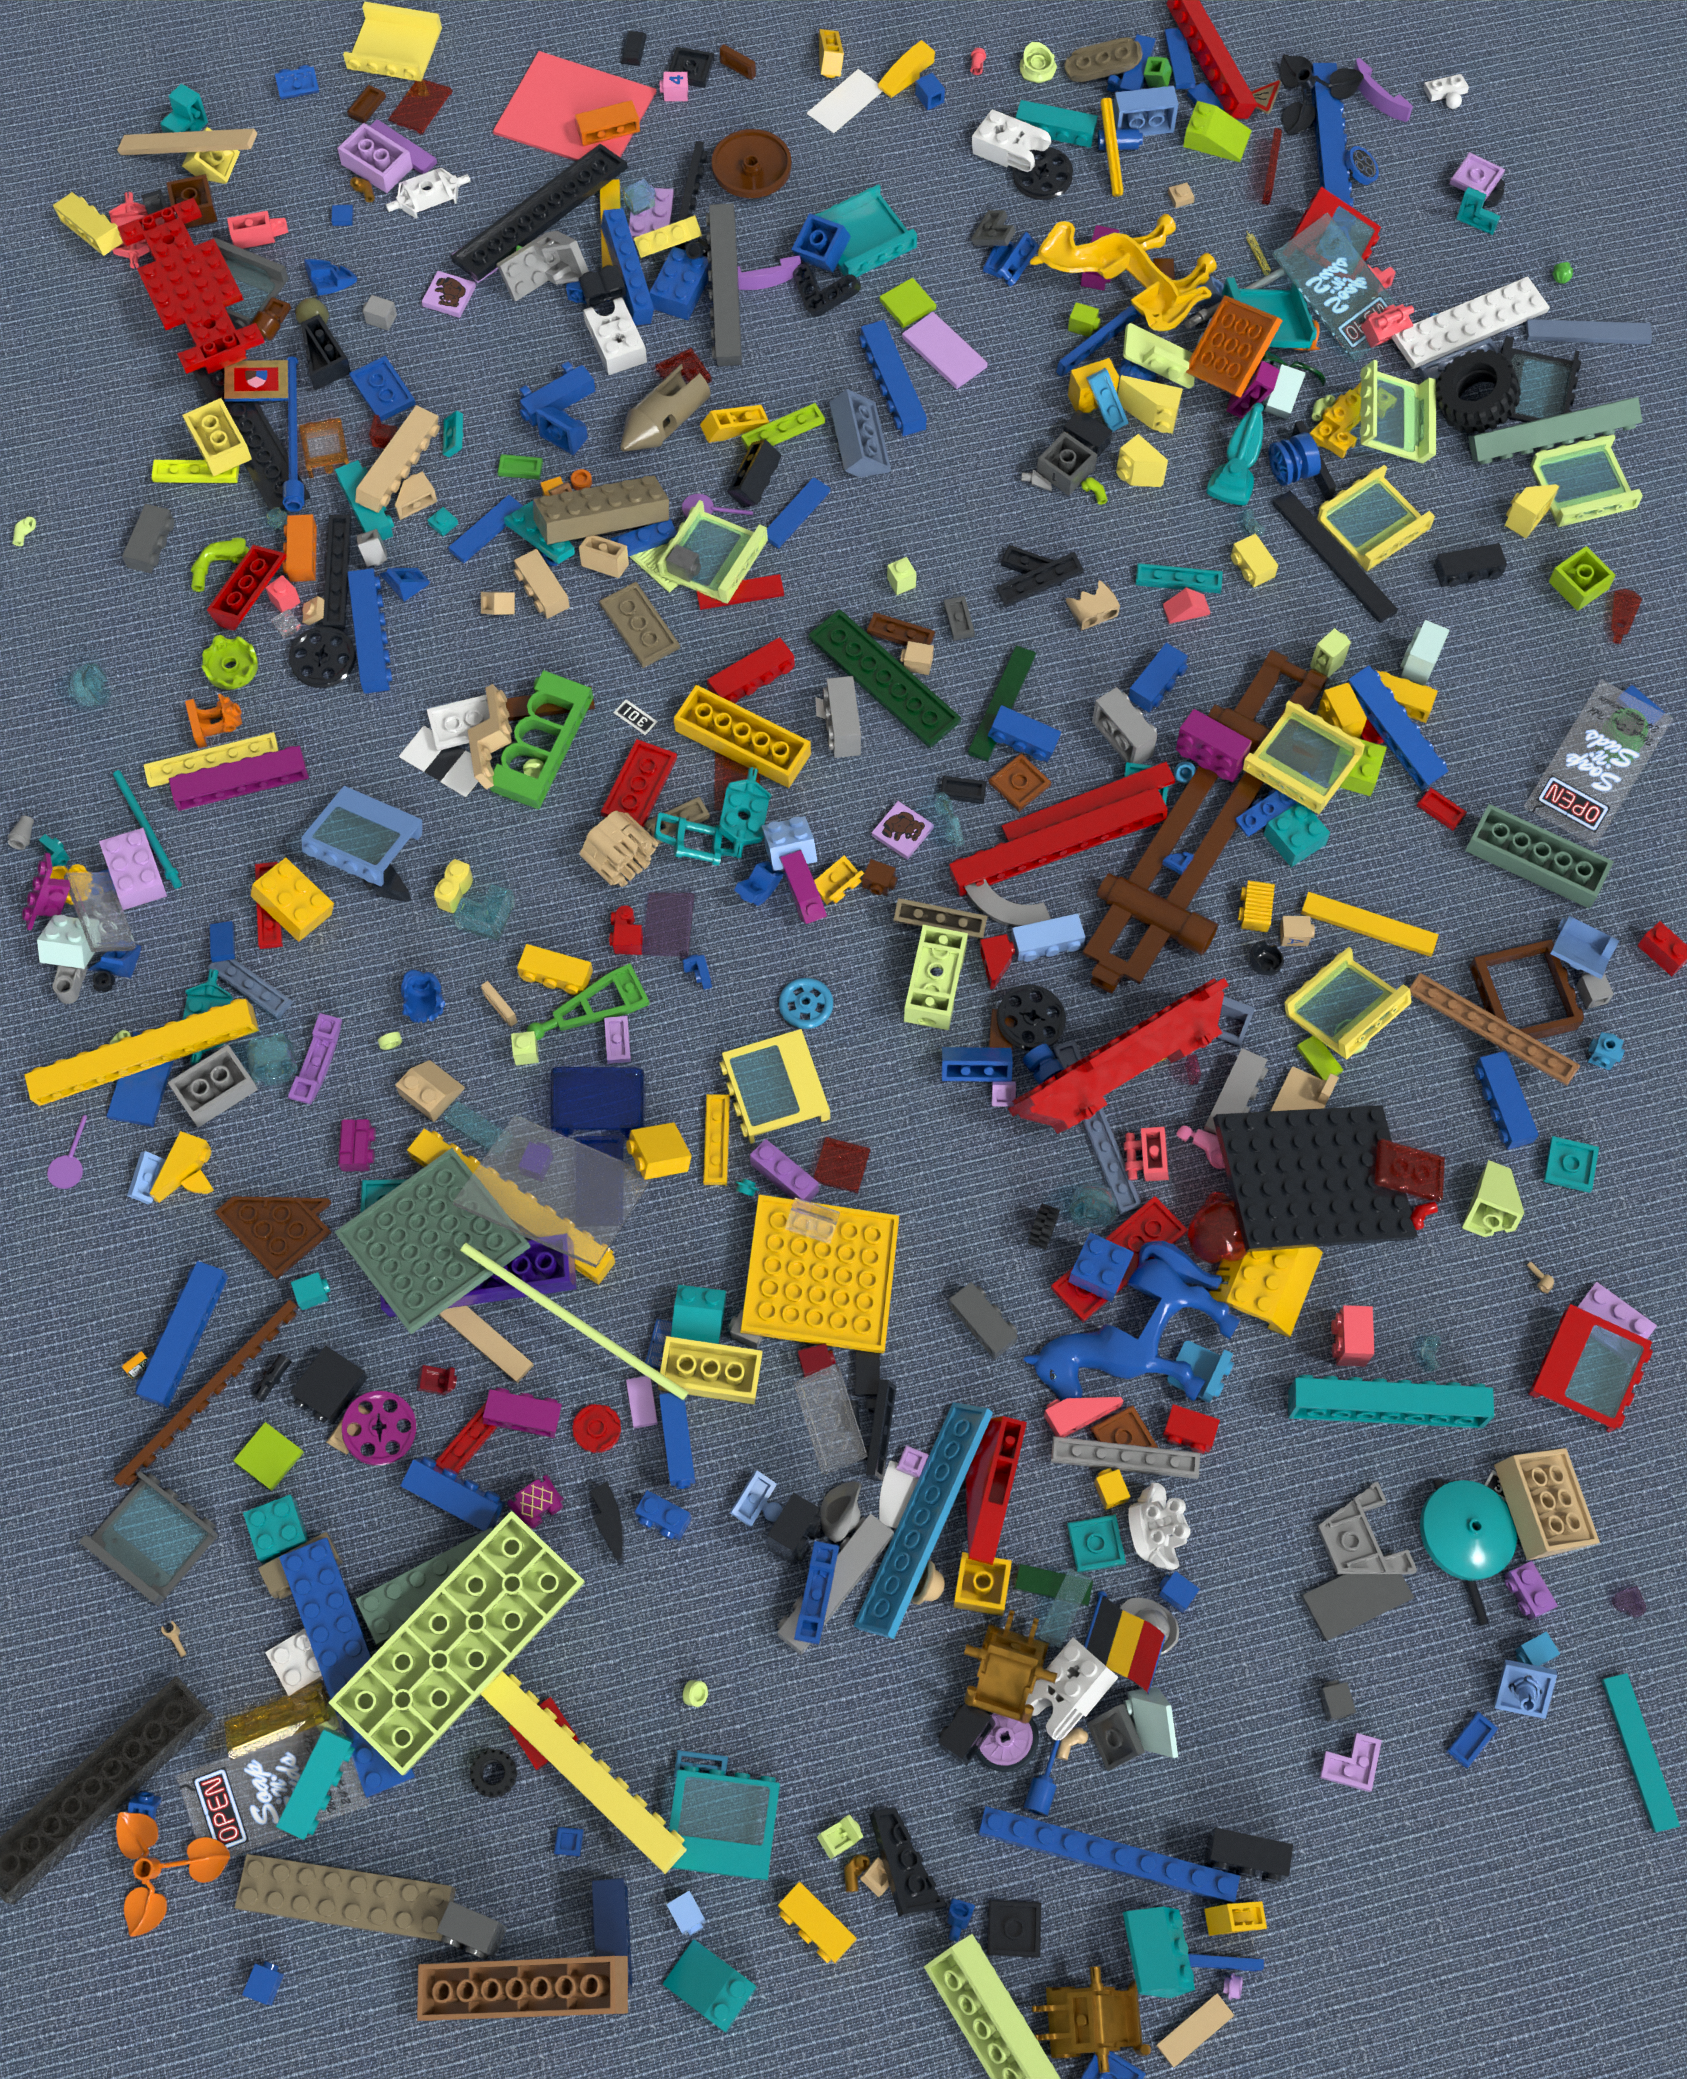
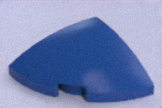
M304 259L309 280L317 296L343 290L357 282V277L343 266H340L339 270L337 266L330 264V261Z

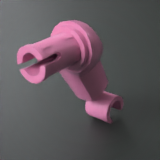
M1182 1126L1178 1130L1177 1136L1186 1142L1190 1136L1193 1138L1192 1143L1205 1151L1207 1159L1213 1167L1217 1169L1225 1168L1217 1135L1201 1129L1194 1132L1188 1126Z

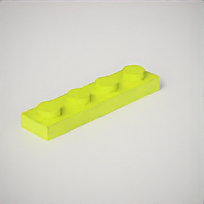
M154 460L151 478L153 482L238 483L239 465L213 476L205 460Z

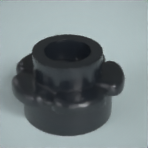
M98 971L93 976L94 989L98 992L110 991L112 985L115 984V977L108 971Z

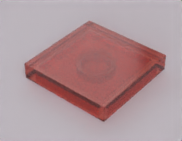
M825 1137L814 1179L819 1184L858 1194L871 1148Z

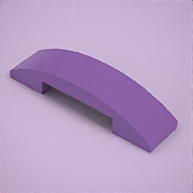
M1357 58L1354 69L1364 75V79L1358 88L1363 96L1386 115L1407 122L1413 106L1400 94L1393 98L1371 78L1373 69L1362 59Z
M800 255L780 259V266L741 273L740 266H738L739 290L769 288L794 277V270L801 264Z
M319 1013L312 1032L313 1040L299 1077L296 1076L288 1095L289 1099L310 1105L313 1102L330 1066L338 1041L342 1019Z

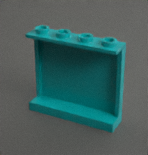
M879 184L866 189L856 196H851L848 200L835 204L821 213L815 214L818 217L843 225L851 236L837 264L838 269L844 276L852 274L858 277L917 248V233L914 229L909 231L906 229L880 195L881 186Z
M1226 277L1221 294L1222 298L1224 295L1283 320L1269 347L1311 348L1312 342L1317 336V329L1313 325L1312 316L1308 312L1307 302L1304 301L1302 289H1300L1297 280L1293 281L1291 290L1240 289L1234 277Z

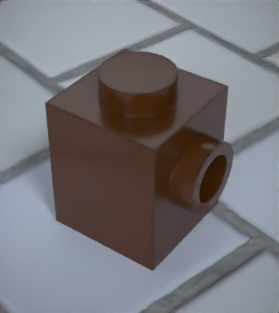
M870 859L862 878V888L868 889L875 895L882 894L888 896L890 889L894 890L898 882L896 868Z

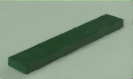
M1016 645L968 750V755L989 762L997 742L989 737L988 733L1001 705L1012 710L1034 662L1036 652Z

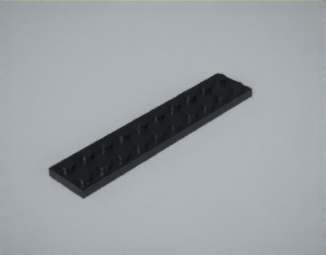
M599 144L451 255L452 262L479 282L498 267L497 263L516 252L517 245L524 247L628 169L627 162L602 144Z
M205 367L192 371L209 403L220 398L224 402L247 444L252 460L243 464L271 515L286 510L283 505V483L289 480V457L258 402H225V368L210 374L207 373ZM304 485V501L310 499V495Z

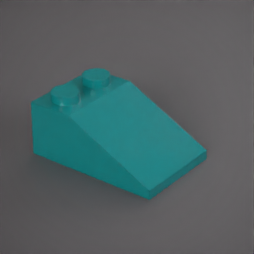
M693 1939L663 1982L666 1988L725 2033H727L757 1989L755 1984L695 1939Z

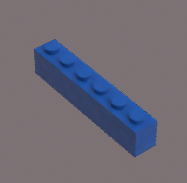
M623 208L603 210L601 229L612 265L618 266L626 288V295L622 296L635 326L651 324L654 306Z
M882 320L861 326V335L858 336L861 348L866 350L867 363L872 364L874 379L880 383L881 395L887 399V409L889 413L894 415L893 421L896 429H900L902 436L926 430V414L885 321Z
M373 568L348 572L360 683L364 694L390 690L389 682L393 681L391 668H387V663H390L391 660L389 650H385V644H388L387 632L383 631L382 627L386 625L384 613H381L380 610L381 607H384L382 594H378V589H382L380 576L375 575Z
M1369 665L1347 680L1346 683L1349 682L1367 719L1421 791L1441 779L1449 771L1445 761L1434 752L1431 742L1425 740L1420 733L1418 725L1407 716L1406 709L1394 699L1391 689L1385 687L1382 683L1381 677L1376 670L1372 669Z
M199 1261L196 1262L195 1267L189 1270L188 1282L185 1288L181 1289L178 1294V1303L175 1310L169 1313L167 1318L168 1325L164 1333L162 1332L157 1339V1348L154 1355L151 1354L147 1360V1370L144 1376L140 1377L136 1384V1394L142 1400L167 1409L169 1408L229 1278L224 1270Z

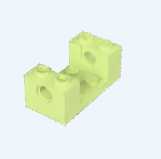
M923 925L905 1004L904 1022L949 1030L960 970L963 966L967 947L968 933ZM932 968H940L943 973L940 976H933L930 970Z

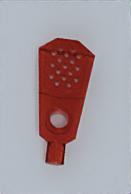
M1620 589L1614 592L1611 630L1615 633L1613 638L1615 644H1620L1623 635L1628 634L1642 601V598L1635 591ZM1617 623H1622L1624 627H1619Z

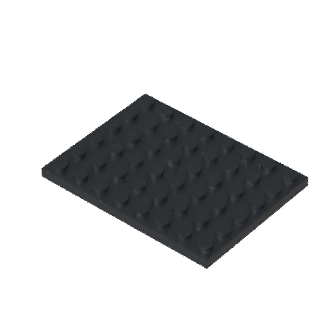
M1382 1105L1216 1114L1213 1117L1246 1252L1413 1240L1418 1237L1416 1228L1410 1220L1412 1212Z

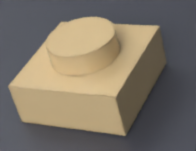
M1188 183L1168 188V195L1175 208L1194 203L1195 197Z
M317 596L304 603L302 610L303 623L310 626L323 619L324 599Z
M878 1857L873 1860L860 1877V1880L879 1897L889 1887L883 1862Z

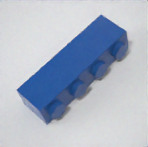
M1503 1051L1480 1057L1474 1067V1073L1476 1078L1481 1081L1483 1097L1489 1102L1491 1107V1118L1498 1125L1500 1141L1505 1144L1507 1150L1534 1143L1539 1134L1507 1052Z
M423 1456V1458L413 1459L400 1485L401 1487L482 1531L491 1527L494 1528L505 1505V1502L499 1500L500 1496L492 1491L484 1492L480 1490L476 1482L469 1479L464 1481L458 1478V1473L449 1468L441 1469L436 1466L437 1462L429 1457Z

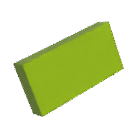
M1311 1036L1297 1045V1050L1319 1079L1327 1081L1330 1073L1338 1076L1343 1072L1342 1067L1324 1043L1315 1036Z

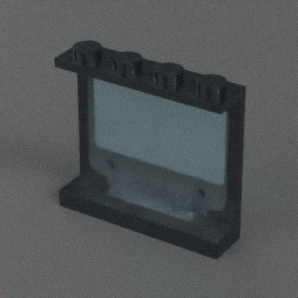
M1506 336L1501 348V354L1506 356V359L1510 360L1513 364L1521 388L1519 405L1515 407L1516 411L1514 414L1508 416L1507 419L1527 423L1572 412V410H1569V407L1573 405L1575 394L1572 391L1576 389L1579 377L1575 375L1579 372L1582 362L1578 360L1580 351H1575L1572 360L1514 349L1512 348L1514 337Z

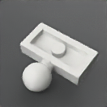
M1462 74L1425 82L1423 89L1431 102L1446 98V105L1450 109H1456L1462 102L1460 95L1468 93L1469 86Z

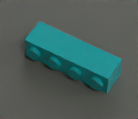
M1021 100L1015 119L1045 130L1049 133L1051 140L1091 148L1097 128L1098 116Z
M357 460L335 469L338 482L363 533L377 529L382 541L393 537L391 528L394 527V523L390 515H385L386 507L383 506L379 513L355 502L356 488L368 473L367 468H362Z
M328 1727L323 1729L278 1821L277 1828L302 1840H305L308 1834L313 1836L320 1822L316 1817L320 1809L325 1811L332 1797L327 1794L332 1785L337 1787L343 1775V1772L339 1769L343 1761L349 1762L355 1750L351 1746L354 1739Z

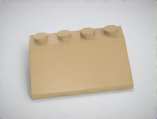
M1566 1448L1514 1455L1494 1465L1527 1560L1544 1558L1600 1543Z

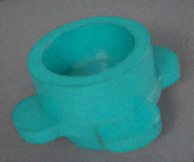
M743 1178L741 1182H735L738 1184L736 1188L738 1192L754 1197L755 1191H759L758 1188H755L756 1183Z

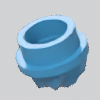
M1180 762L1174 769V776L1178 782L1187 784L1195 774L1196 768L1190 762Z

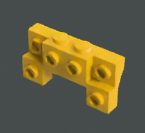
M1361 382L1353 390L1350 389L1345 395L1341 394L1335 401V405L1332 408L1328 407L1322 415L1323 420L1310 432L1317 446L1330 450L1341 459L1345 457L1346 451L1350 447L1353 448L1356 445L1357 438L1349 432L1361 421ZM1380 388L1377 390V418L1381 420L1384 417L1385 411L1388 408L1391 410L1394 407L1396 399Z

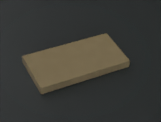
M637 582L599 601L601 608L642 668L680 649V644Z

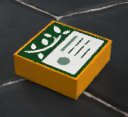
M141 1351L123 1364L122 1368L134 1379L146 1369L148 1358Z

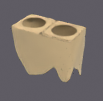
M1100 580L1095 595L1083 591L1079 600L1066 598V603L1080 630L1115 618L1119 613L1120 604L1108 584L1106 586Z

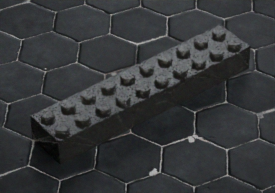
M178 1676L174 1677L0 1838V1897L5 1903L16 1904L216 1718L183 1679Z

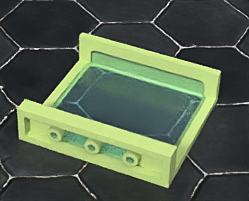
M1377 360L1371 361L1361 369L1360 373L1361 445L1419 463H1425L1436 455V380L1428 378L1419 385L1377 372Z
M1614 434L1599 436L1588 441L1582 440L1576 444L1562 445L1556 449L1541 450L1535 453L1530 466L1539 486L1553 484L1560 486L1550 507L1558 527L1638 507L1643 495L1640 489L1631 491L1611 449L1615 440Z
M699 500L696 506L690 509L685 523L682 522L679 526L675 538L669 541L665 553L660 555L657 562L660 576L728 604L767 543V527L758 525L755 532H752L704 512L703 501ZM677 544L699 554L701 570L690 582L667 571L666 558Z

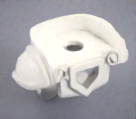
M1151 1483L1149 1487L1142 1491L1138 1502L1129 1507V1525L1133 1544L1138 1555L1145 1561H1149L1159 1568L1174 1570L1179 1567V1561L1174 1548L1186 1544L1187 1538L1190 1535V1528L1183 1515L1186 1504L1180 1498H1171L1166 1504L1165 1488L1159 1483Z

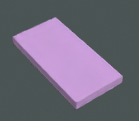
M931 312L902 333V338L956 390L987 368L988 363L934 312Z

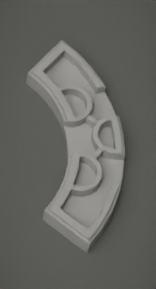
M983 879L984 884L981 886H976L975 883L964 886L967 896L974 906L1000 924L1019 927L1051 919L1044 902L1034 905H1021L1009 902L997 895L990 888L986 879Z

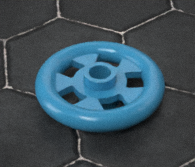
M799 978L790 982L782 990L779 997V1010L783 1018L790 1025L801 1029H811L820 1026L829 1018L833 1010V997L828 987L819 980ZM802 988L804 992L795 996L793 991ZM813 988L821 993L818 997L810 993ZM807 999L810 1001V1003L808 1005H804L802 1001ZM795 1002L796 1010L789 1011L788 1003ZM818 1003L824 1005L821 1013L815 1011ZM800 1013L810 1014V1019H800Z

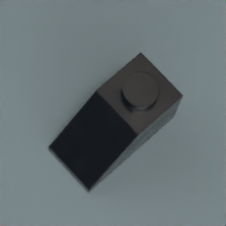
M381 859L373 863V865H377ZM391 863L383 872L384 884L382 886L362 879L368 891L373 889L378 897L405 902L412 900L407 887Z

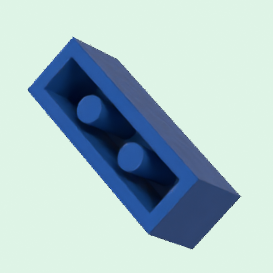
M1166 642L1130 687L1128 695L1130 701L1149 713L1154 706L1158 707L1163 701L1165 692H1170L1173 689L1176 678L1178 676L1182 677L1188 668V665H1186L1188 655Z
M1002 705L988 733V736L995 742L1007 744L1018 752H1025L1033 756L1034 759L1047 763L1061 735V731Z
M942 1047V1081L1012 1082L1013 1060L1011 1048Z

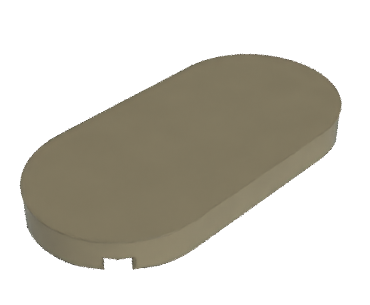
M1119 38L1075 50L1072 56L1066 59L1064 67L1069 79L1076 82H1085L1133 69L1141 61L1143 52L1140 43L1133 41V38Z

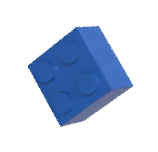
M809 213L791 250L796 256L800 255V261L833 273L851 236L843 225Z
M1090 1232L1071 1271L1068 1282L1112 1302L1134 1252Z

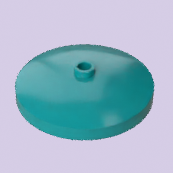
M1468 1480L1447 1483L1435 1490L1428 1497L1422 1508L1420 1534L1424 1547L1435 1564L1451 1576L1468 1581L1484 1580L1502 1571L1511 1561L1517 1544V1530L1507 1504L1496 1492L1487 1486Z

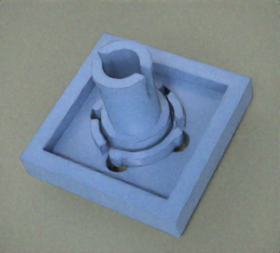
M1505 1659L1494 1700V1708L1546 1719L1557 1678V1671Z

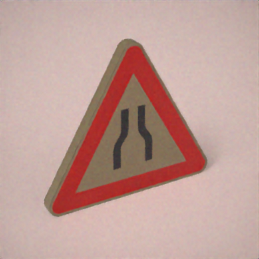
M1280 80L1251 91L1258 103L1255 107L1256 109L1266 114L1271 112L1281 86Z

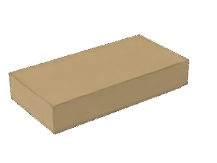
M486 981L481 985L483 995L504 1021L512 1027L517 1023L515 1013L493 986Z

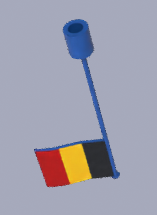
M1099 1591L1097 1593L1099 1598L1084 1647L1112 1672L1135 1682L1149 1694L1166 1636L1150 1622L1116 1606L1107 1599V1594L1104 1591ZM1060 1740L1054 1741L1045 1774H1039L1038 1778H1032L1023 1807L1024 1810L1032 1814L1048 1817L1057 1788L1049 1775Z

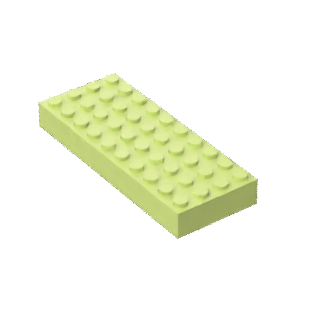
M511 1511L328 1703L402 1776L406 1775L585 1584V1581Z

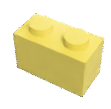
M1256 533L1233 545L1231 559L1236 566H1239L1244 579L1249 581L1253 588L1276 576L1278 564Z

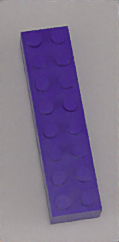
M567 1235L528 1240L530 1248L503 1267L542 1294L577 1289L574 1245ZM493 1274L448 1308L528 1296L496 1274ZM380 1294L381 1310L389 1317L397 1316Z

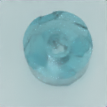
M277 1033L272 1037L249 1041L246 1055L251 1078L255 1083L263 1081L265 1085H277L290 1080V1075L293 1072L296 1075L298 1066L293 1044L284 1034Z

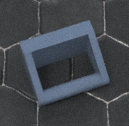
M1224 996L1220 1014L1243 1022L1244 1026L1240 1036L1221 1030L1222 1034L1216 1038L1241 1046L1255 1008Z

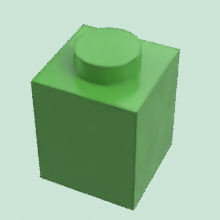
M1148 57L1143 75L1149 87H1168L1172 73L1168 59Z

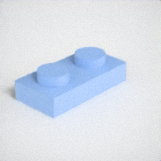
M147 1151L141 1152L127 1196L145 1204H151L153 1198L149 1193L165 1163V1159Z

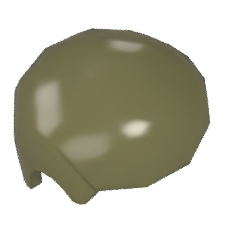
M305 298L295 309L296 320L300 324L320 314L325 324L329 318L327 307L317 298Z

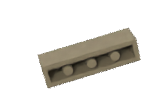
M898 898L894 922L921 928L923 925L968 933V937L983 939L988 916Z

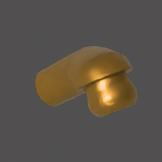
M353 177L350 180L351 187L355 191L363 193L366 202L370 203L375 200L372 185L369 181L358 177Z

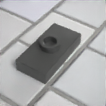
M965 596L944 600V608L953 641L974 637L975 631Z

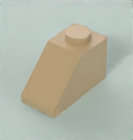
M423 471L411 475L403 481L395 503L400 520L437 502L435 490Z

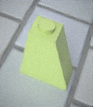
M1488 1160L1479 1178L1462 1226L1463 1229L1483 1237L1492 1236L1494 1232L1505 1230L1506 1233L1515 1231L1524 1215L1511 1169Z

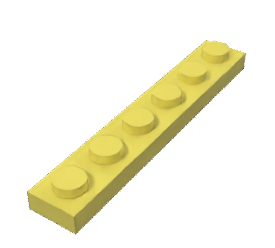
M273 732L144 764V769L149 787L170 783L169 778L175 777L180 773L187 774L201 768L219 766L225 762L240 761L245 757L252 758L263 755L266 752L279 751L275 733Z

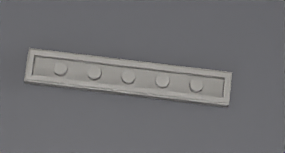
M1053 1436L1051 1462L1198 1479L1200 1453Z

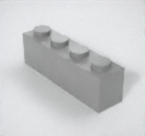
M1243 1048L1241 1049L1203 1131L1217 1135L1213 1117L1216 1114L1249 1112L1250 1107H1247L1249 1099L1254 1101L1259 1091L1256 1084L1258 1080L1263 1082L1268 1072V1069L1265 1068L1268 1059Z

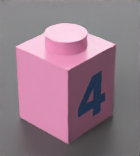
M664 72L663 80H660V93H664V101H688L687 72Z

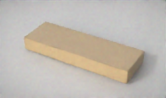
M1216 1993L1156 2046L1174 2068L1228 2022L1234 2014L1218 1993Z

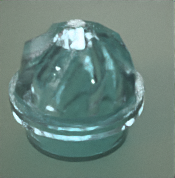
M279 507L270 510L266 515L269 526L276 530L283 529L284 524H287V513Z

